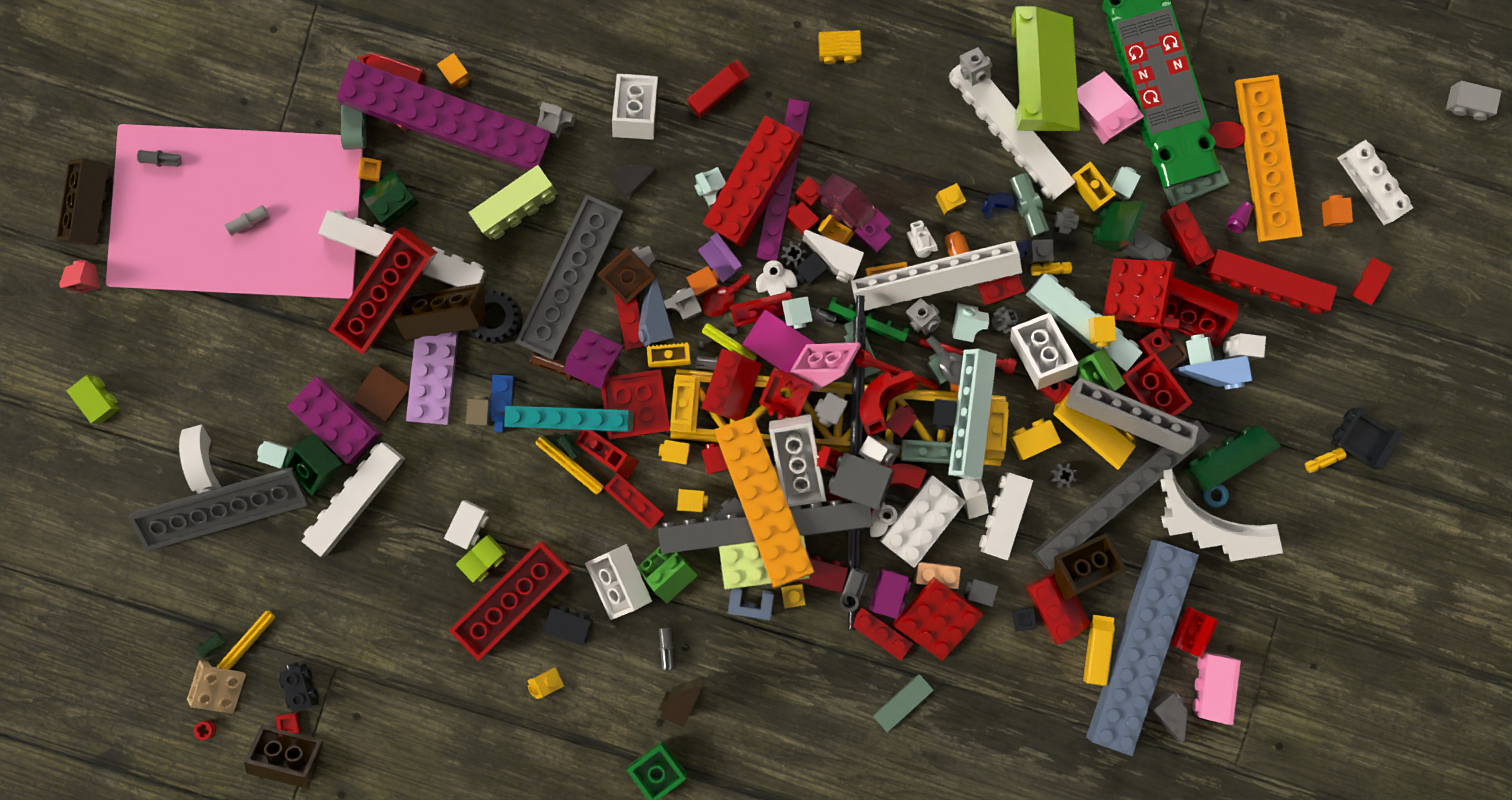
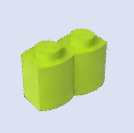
M487 535L456 565L473 583L477 580L482 582L489 575L488 570L492 566L496 568L505 560L503 556L506 552L490 535Z

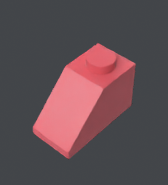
M86 260L74 261L73 265L66 266L59 283L60 288L77 293L101 289L96 265L88 263Z

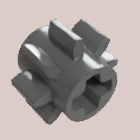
M1064 207L1062 212L1056 213L1054 226L1059 228V233L1069 234L1071 229L1076 230L1079 215L1073 214L1074 209Z
M790 241V247L782 248L786 254L782 255L781 259L787 260L786 266H789L791 263L796 268L799 261L803 262L805 260L801 255L806 254V250L801 251V243L796 246ZM792 250H794L795 253H799L796 259H793L792 256H788L790 255V252Z
M1003 306L993 313L992 324L997 331L1003 330L1006 334L1011 331L1012 327L1017 326L1018 317L1013 309L1006 310V307Z
M1069 463L1064 468L1061 464H1057L1058 469L1050 471L1054 474L1051 482H1058L1057 488H1061L1063 484L1070 488V482L1077 481L1074 478V473L1077 471L1069 469ZM1062 472L1067 473L1065 479H1060Z

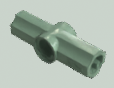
M1028 173L1011 178L1010 182L1017 198L1018 211L1024 217L1031 237L1048 232L1049 228L1042 212L1041 198L1038 193H1035Z

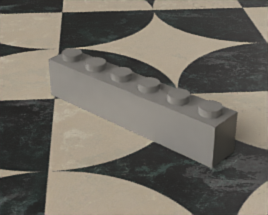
M1079 378L1072 386L1066 402V406L1182 455L1195 445L1198 426L1085 379Z

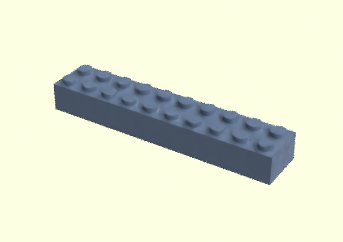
M1151 540L1110 663L1108 685L1102 688L1086 736L1091 742L1133 756L1199 556L1198 554L1161 541Z

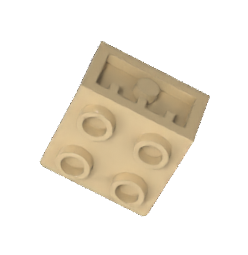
M199 660L187 697L190 707L230 714L234 713L246 674L240 671L212 667L208 661Z

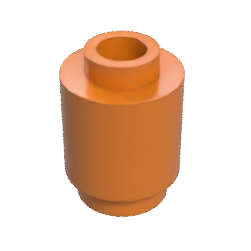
M960 231L953 232L944 237L946 240L944 244L949 256L970 252L965 237L961 235Z

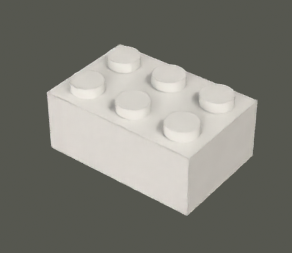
M1050 313L1012 327L1010 340L1037 390L1076 375L1078 362Z

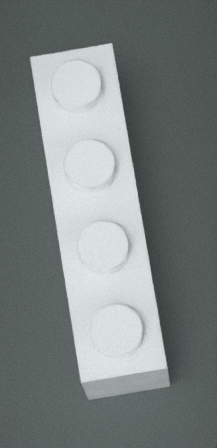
M1005 473V476H1001L998 484L1000 488L999 495H995L992 507H994L992 516H988L985 525L988 529L986 535H982L979 547H982L981 552L1008 560L1033 480L1012 473Z

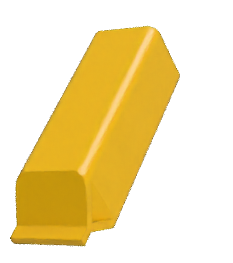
M1093 615L1090 624L1083 681L1086 683L1108 685L1115 630L1113 617Z

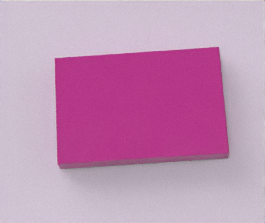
M767 310L762 312L742 343L743 346L787 373L792 369L806 344H816L792 327L787 326L786 323Z

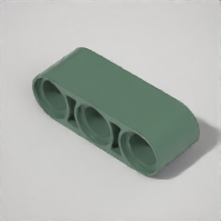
M341 105V144L343 149H365L367 114Z

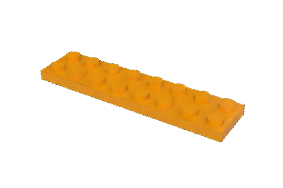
M1278 75L1237 80L1235 87L1241 126L1245 130L1244 148L1258 242L1299 238L1302 236L1279 77Z
M752 415L714 429L773 588L813 574V568L754 416Z

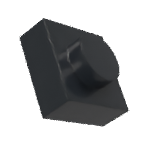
M1033 607L1012 610L1014 630L1016 632L1037 629Z

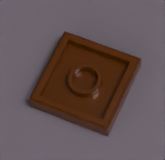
M629 246L598 273V277L625 304L657 278L656 274Z
M375 364L352 399L388 422L409 392L410 387Z

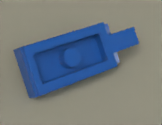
M492 375L490 421H495L494 432L505 433V406H513L514 376Z

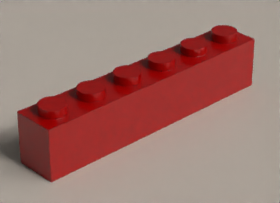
M1220 249L1213 251L1215 256L1208 261L1204 276L1210 277V280L1213 282H1226L1235 289L1245 288L1250 290L1249 293L1253 295L1270 296L1269 299L1272 301L1289 302L1291 307H1304L1309 309L1310 313L1317 315L1331 310L1337 290L1336 286Z

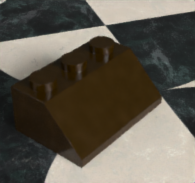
M1107 533L1054 557L1055 582L1065 601L1127 571Z
M704 678L693 679L673 687L671 692L666 691L658 709L662 711L660 717L684 728L702 689Z
M261 725L244 760L246 773L308 789L317 769L323 740Z

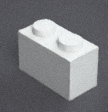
M1238 334L1226 338L1223 344L1225 358L1231 359L1248 356V361L1264 358L1266 336Z
M467 500L462 501L444 539L464 549H471L480 538V535H477L480 528H484L488 522L489 517L487 514L489 511Z

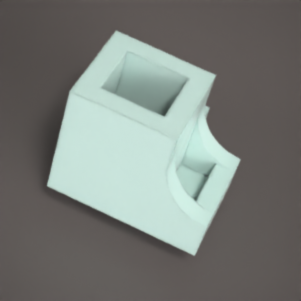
M718 167L695 176L697 184L694 187L699 197L704 196L710 209L726 184Z
M957 303L952 329L953 338L973 342L978 331L988 329L989 314L979 312L978 307Z

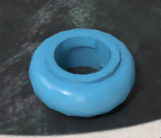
M1219 484L1209 491H1203L1202 496L1208 506L1219 508L1226 504L1229 493L1223 484ZM1214 489L1219 490L1221 494L1218 501H1213L1211 498V492Z

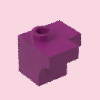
M876 208L854 231V236L867 249L870 248L877 253L891 239V236L885 231L891 222Z

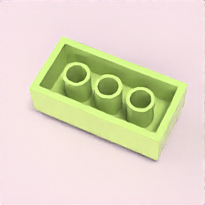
M537 165L471 210L469 214L483 234L490 240L493 238L498 239L504 235V231L510 226L513 228L522 222L521 219L526 215L531 216L539 210L538 207L542 204L551 203L558 193Z
M804 535L800 537L805 547ZM756 542L719 546L724 589L771 583ZM809 575L800 579H807L809 578Z

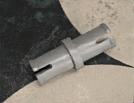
M261 205L247 214L245 212L242 213L241 217L226 223L225 227L229 234L233 236L247 227L249 229L254 227L253 224L269 217V214L265 207Z

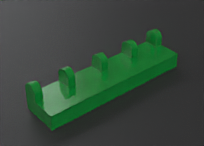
M833 296L827 312L854 323V317H856V312L852 311L854 305L850 303L849 308H845L836 304L837 298ZM870 311L868 316H864L866 317V329L903 344L905 342L909 328L905 327L902 332L890 327L891 320H888L885 325L871 319L873 313Z

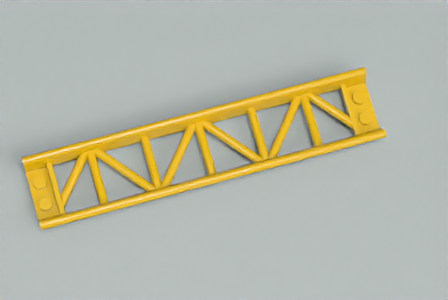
M676 369L671 412V439L718 442L714 430L697 428L699 400L703 404L706 395L700 387V383H710L714 372ZM758 376L755 386L766 387L770 376ZM831 382L817 390V392L836 393L837 397L844 400L845 394H852V383ZM864 384V391L869 385ZM784 387L781 389V394L788 398L792 396V391ZM914 389L898 395L888 402L886 422L895 412L896 403L905 407L907 402L904 399L958 401L959 392ZM992 395L983 465L1001 466V461L1004 459L1009 410L1006 396ZM806 399L803 409L808 415L811 414L812 422L824 437V439L815 438L817 450H822L824 445L841 453H850L851 441L849 440L851 439V428L841 437L843 412L834 426L832 436L828 428L818 422L819 418L816 417V411H814ZM760 405L750 416L753 415L755 421H757L769 408ZM709 412L719 428L727 425L722 416ZM917 418L913 423V427L923 441H934ZM886 429L885 441L893 444L894 433ZM938 430L937 442H945L946 431ZM761 434L765 446L772 447L770 434ZM901 450L898 453L897 458H901Z

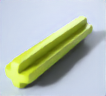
M706 324L702 329L703 334L731 352L754 361L756 360L757 354L712 325Z

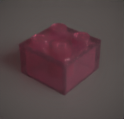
M834 173L817 191L822 198L820 200L822 204L829 209L831 208V215L838 221L842 219L850 228L855 226L862 230L877 213V210L857 185Z

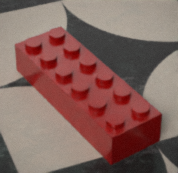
M765 115L702 224L709 230L718 233L723 238L743 248L805 141L801 134Z
M402 227L396 230L328 330L362 355L371 350L438 252L406 228Z
M544 540L540 541L449 632L477 661L481 660L572 571L571 567Z

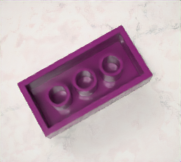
M315 376L287 406L347 464H355L382 435L368 419L322 377Z

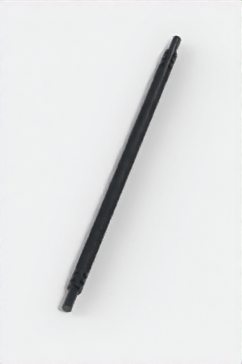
M856 295L853 343H860L861 346L858 352L862 349L865 350L866 345L864 295ZM854 357L852 364L850 455L863 459V456L859 454L863 446V423L860 417L859 406L864 393L865 368L857 366ZM861 528L848 529L847 579L851 568L860 569ZM847 596L846 604L852 605L855 602L854 597ZM859 605L856 610L848 612V630H856L853 625Z

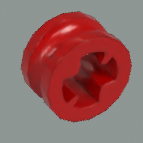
M210 720L201 721L194 727V735L199 740L212 738L216 733V725ZM206 726V729L209 730V733L204 734V731L201 730V727Z

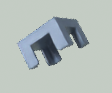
M742 587L731 588L728 614L770 620L774 596L773 591L763 590L761 606H757V603L750 601L740 603Z

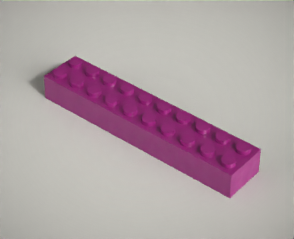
M350 59L336 99L343 106L527 172L537 165L541 168L552 138L551 131Z

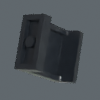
M1361 408L1349 409L1343 416L1344 421L1342 425L1334 431L1332 435L1333 440L1330 444L1337 448H1343L1345 453L1373 470L1383 469L1403 433L1398 430L1388 429L1362 413L1363 409Z

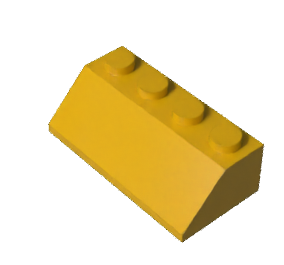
M1068 392L1060 403L1055 404L1053 415L1118 470L1136 447L1135 436L1132 433L1067 407Z

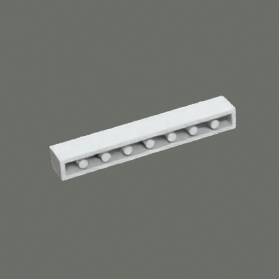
M960 64L951 70L949 80L953 87L960 89L964 100L974 106L977 116L989 124L988 127L991 133L995 136L998 135L1002 140L1003 147L1008 152L1011 151L1013 153L1016 163L1027 170L1030 180L1033 183L1037 182L1045 198H1050L1053 201L1075 183V180L1034 131H1017L1016 109L990 78L972 86L968 79L965 80L962 77Z
M335 209L334 212L327 210L318 234L325 238L378 257L392 237L381 226L374 224L373 227L366 225L365 220L354 217V220L347 218V214ZM432 247L438 253L423 275L454 287L477 283L483 284L487 272L483 270L482 265L471 262V265L463 262L464 258L454 254L449 257L444 255L445 251Z
M1015 241L851 280L855 301L856 295H864V311L898 302L910 301L923 296H930L981 282L1022 273L1018 248Z

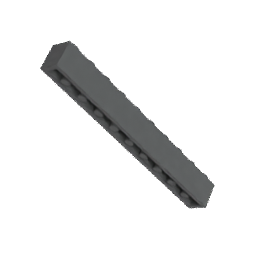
M1198 420L1188 422L1199 428L1195 445L1182 455L1159 446L1032 551L1043 567L1051 570L1054 567L1055 556L1081 545L1164 476L1163 470L1172 469L1206 441L1210 435Z
M843 500L830 501L831 505L822 506V502L809 504L810 508L801 509V505L789 506L800 536L872 526L870 507L854 501L843 503ZM738 513L725 515L726 519L717 520V516L705 517V522L696 523V519L683 520L684 524L675 525V521L663 523V527L658 528L661 554L756 541L747 517H738Z

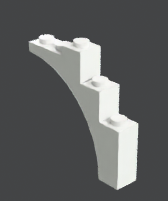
M1172 469L1163 470L1164 479H1160L1163 492L1167 491L1168 497H1165L1167 507H1164L1165 515L1161 516L1163 527L1168 528L1170 535L1192 532L1193 539L1199 542L1200 548L1222 545L1224 554H1229L1230 562L1283 553L1277 524L1244 525L1213 516L1198 507L1184 493L1177 483Z

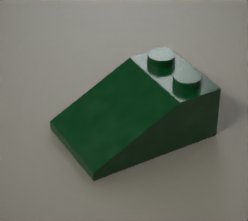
M1111 202L1106 207L1103 206L1099 214V218H1101L1099 226L1096 225L1091 234V237H1094L1091 244L1113 253L1129 244L1146 203Z

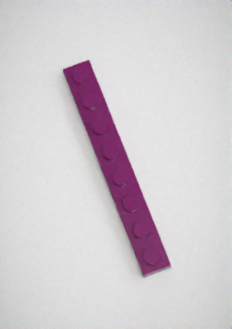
M789 98L784 126L801 134L802 137L809 102ZM799 152L767 205L756 259L777 261Z

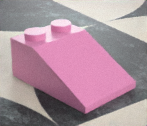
M1105 71L1077 88L1078 108L1103 144L1135 125L1144 117L1133 99Z
M859 342L806 344L789 373L813 384L810 391H817L846 373L861 345Z

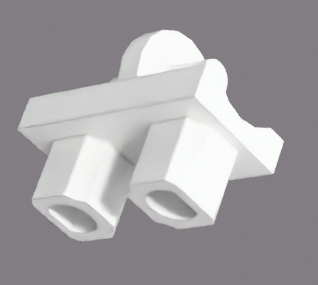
M922 221L911 223V231L907 232V237L916 255L924 258L929 256L932 251H938L937 244L927 227H924V223Z

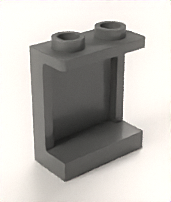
M844 452L843 457L840 456L837 461L836 468L838 471L836 476H832L830 480V493L880 512L895 472L890 468Z

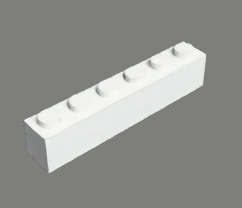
M387 443L376 444L370 451L371 456L367 461L363 460L357 467L358 472L355 476H351L346 480L343 485L345 488L342 492H338L333 496L330 501L332 504L329 508L322 510L317 516L318 521L314 526L311 525L304 532L305 537L301 542L320 557L327 556L406 459Z

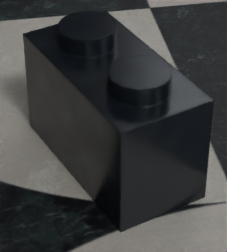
M558 604L557 607L553 606L543 632L583 646L587 640L593 619L589 618L590 615L585 612L578 611L577 614L571 612L569 607Z

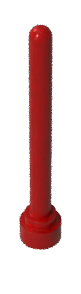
M920 338L918 340L920 346L933 349L926 341L927 339ZM939 342L946 352L963 356L965 349ZM1008 357L1001 360L996 358L995 366L999 367L1005 374L1012 375L1017 359Z
M863 349L855 357V364L862 368L874 367L884 372L889 371L890 374L895 376L907 372L874 359L870 352ZM913 374L916 384L931 390L939 389L938 383Z

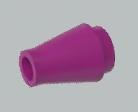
M1242 202L1241 206L1227 219V228L1234 233H1241L1243 230H1246L1254 208L1253 205L1248 202Z

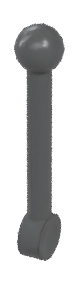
M733 326L724 334L735 335L737 328ZM710 338L706 341H699L697 346L703 349L705 345L714 342V340Z

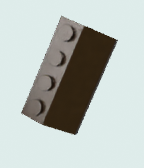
M85 158L68 161L55 241L87 246L96 245V242L99 241L100 231L98 227L99 222L103 219V210L101 208L102 202L105 201L107 196L105 184L110 177L109 164Z
M482 283L408 295L394 321L405 340L419 339L431 335L438 336L449 332L456 333L468 329L475 330L480 328L486 316L484 286Z

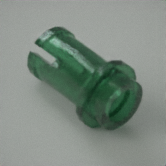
M566 433L557 440L558 446H561L573 460L577 456L572 449L577 455L583 451L571 439L572 436Z
M216 632L205 643H200L196 650L202 658L210 657L212 652L224 644L226 640L219 632Z

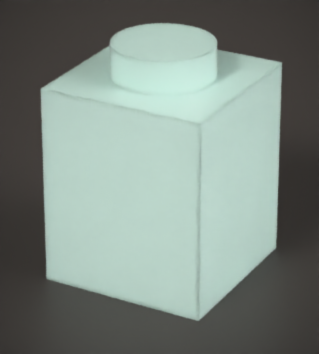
M1121 167L1110 184V187L1116 193L1114 197L1123 202L1131 197L1141 177L1136 174L1134 169Z
M808 297L782 301L787 326L793 325L794 329L806 327V323L812 321Z
M1204 334L1191 336L1192 340L1186 341L1190 365L1214 361L1210 337L1204 338Z
M264 441L258 449L257 455L259 457L257 461L286 469L284 464L292 448L271 441Z

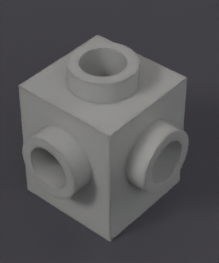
M979 47L960 55L962 77L965 80L968 79L972 86L984 82L991 77V60L988 56H984Z
M921 298L906 311L911 321L910 325L917 332L921 330L925 335L936 330L941 322L938 316L939 310L933 304L928 305Z

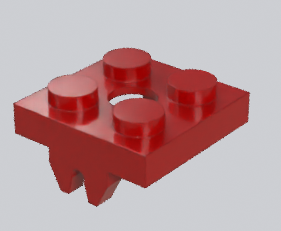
M774 367L758 404L769 408L770 416H773L775 413L778 414L779 420L784 419L786 416L789 418L798 417L813 384ZM784 387L789 388L792 391V396L788 398L782 396L781 389Z

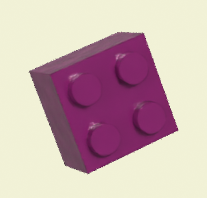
M585 328L567 356L564 372L602 389L619 361L623 346Z
M880 568L869 606L871 611L896 619L898 614L902 615L905 602L902 601L903 596L908 594L911 582L908 581L909 577Z

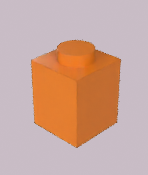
M1334 195L1322 203L1324 227L1345 226L1353 222L1351 198H1343V195Z
M709 266L686 277L696 298L717 288V281L720 280L716 271H711Z

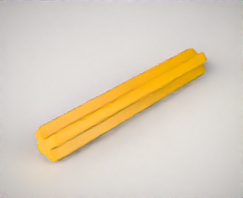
M540 436L537 439L536 445L592 492L599 494L603 490L604 486L545 436Z
M270 611L264 612L216 668L230 670L274 621L275 615Z

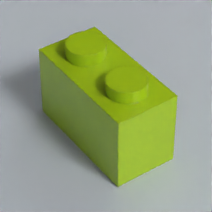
M86 375L66 391L90 423L102 424L119 411L120 407L116 404L118 402L117 399L104 388L105 383L99 377Z

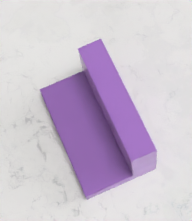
M715 233L710 237L711 240L698 249V251L711 269L716 271L723 283L742 269V265L719 234Z

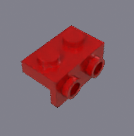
M1187 606L1171 645L1202 658L1218 624V620Z

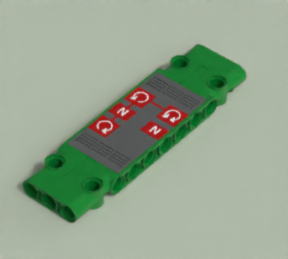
M1103 0L1102 9L1108 14V30L1129 95L1144 116L1138 123L1147 148L1152 150L1151 161L1158 169L1163 189L1173 184L1185 183L1193 178L1198 180L1221 172L1214 150L1215 139L1208 132L1210 130V122L1170 0H1115L1118 5L1111 4L1110 0ZM1199 141L1205 143L1206 149L1200 147ZM1161 152L1167 156L1166 161L1160 158Z

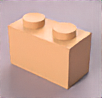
M919 561L915 567L913 582L927 585L935 577L947 587L958 589L961 568Z

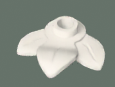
M776 260L768 261L764 265L763 273L756 280L757 291L764 292L768 290L770 296L786 292V287H797V279L791 270L784 269L782 264ZM772 267L778 270L774 275L770 273Z
M883 503L880 512L877 510L873 511L871 515L872 526L866 527L870 528L871 537L884 535L888 526L897 520V511L894 507ZM888 512L891 518L885 519L883 514Z

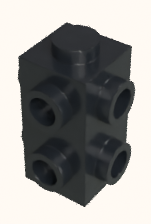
M298 662L285 666L286 670L279 673V683L282 689L285 690L287 696L285 698L286 705L291 709V712L294 713L318 704L319 694L317 689L313 687L311 680L313 677L312 672L306 663L299 665Z

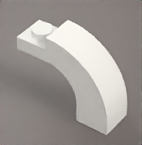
M203 425L183 429L179 440L180 459L185 478L191 491L196 490L198 494L221 487L210 465L209 447L211 439Z

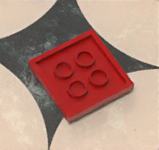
M1114 258L1103 316H1115V321L1164 325L1175 263L1170 261Z
M661 369L612 376L607 379L601 389L604 409L634 411L633 432L607 431L609 440L670 431Z
M933 577L903 611L902 615L894 621V627L943 661L979 621L983 613Z

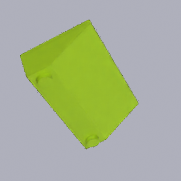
M1015 6L1011 18L1012 38H1016L1020 101L1016 110L1017 131H1079L1073 17L1036 6Z

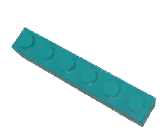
M505 406L504 427L633 432L634 411Z

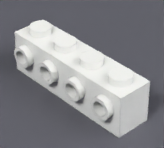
M1367 140L1362 141L1337 157L1383 225L1393 222L1413 208L1409 197L1403 194L1399 188L1398 181L1390 175L1386 164L1378 158L1374 147Z

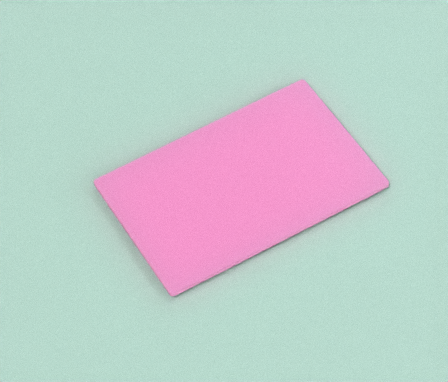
M120 124L117 132L106 285L118 288L349 299L354 292L357 249L325 238L318 234L327 210L334 212L335 209L347 214V218L354 220V217L359 218L361 179L357 178L359 159L363 157V149L344 150L341 144V135ZM139 150L153 152L161 150L163 153L179 154L182 157V164L178 167L167 165L158 167L156 164L139 163L137 153ZM261 205L265 207L269 217L253 224L254 227L250 229L247 227L233 236L229 234L225 227L226 223L241 217V214L244 212L247 214Z

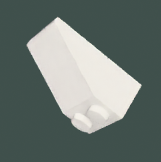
M617 74L612 116V137L654 140L658 76Z
M805 230L802 241L813 253L815 252L828 266L830 272L837 276L836 279L848 283V280H853L864 252Z

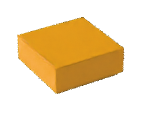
M360 157L357 178L379 182L382 161Z

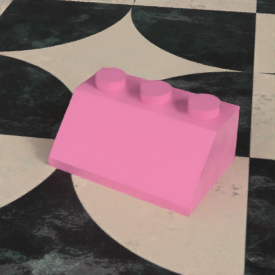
M1206 652L1202 658H1198L1199 676L1195 680V690H1197L1196 699L1192 703L1194 715L1203 719L1233 725L1240 660L1227 655Z

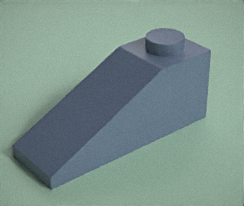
M657 278L645 287L638 332L639 339L643 342L644 347L665 343L674 338Z

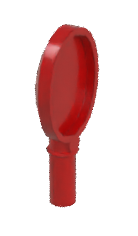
M1224 121L1217 123L1208 131L1215 139V145L1221 148H1234L1241 145L1245 140L1244 128L1234 122Z
M746 273L730 287L719 286L709 291L701 303L703 313L708 317H718L726 313L734 302V293L738 292L740 288L752 280L750 276Z

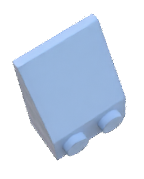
M1248 356L1172 369L1174 374L1216 387L1225 386V390L1244 387L1245 382L1252 381Z

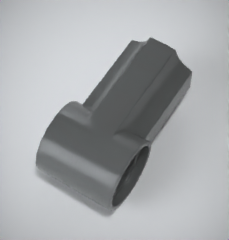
M851 568L844 590L840 596V606L844 611L852 612L857 609L869 573L858 568ZM852 596L855 602L852 605H847L844 602V598Z

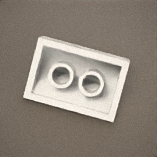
M627 544L585 563L610 620L635 611L652 602L649 591L646 589Z

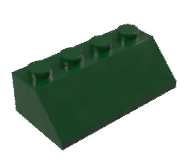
M1247 425L1239 430L1240 434L1237 436L1231 435L1222 440L1223 444L1217 448L1213 446L1204 452L1205 455L1200 459L1195 457L1188 461V466L1183 468V471L1195 490L1209 491L1281 447L1280 444L1261 426Z

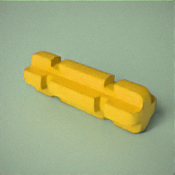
M1071 262L1031 265V274L1033 276L1045 273L1047 275H1054L1061 272L1062 274L1072 272Z
M1343 448L1335 449L1332 452L1306 462L1305 468L1309 473H1313L1320 468L1322 469L1336 463L1338 460L1345 459L1346 453Z

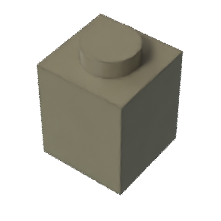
M474 396V399H467L466 424L491 426V401L486 400L487 396Z

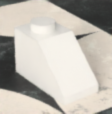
M957 479L956 483L961 498L966 501L964 507L968 519L989 513L986 493L981 479Z

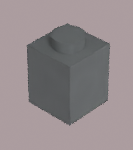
M1053 239L1032 240L1027 244L1028 265L1051 263L1054 260Z
M970 578V582L967 581L964 587L965 598L993 607L998 586Z

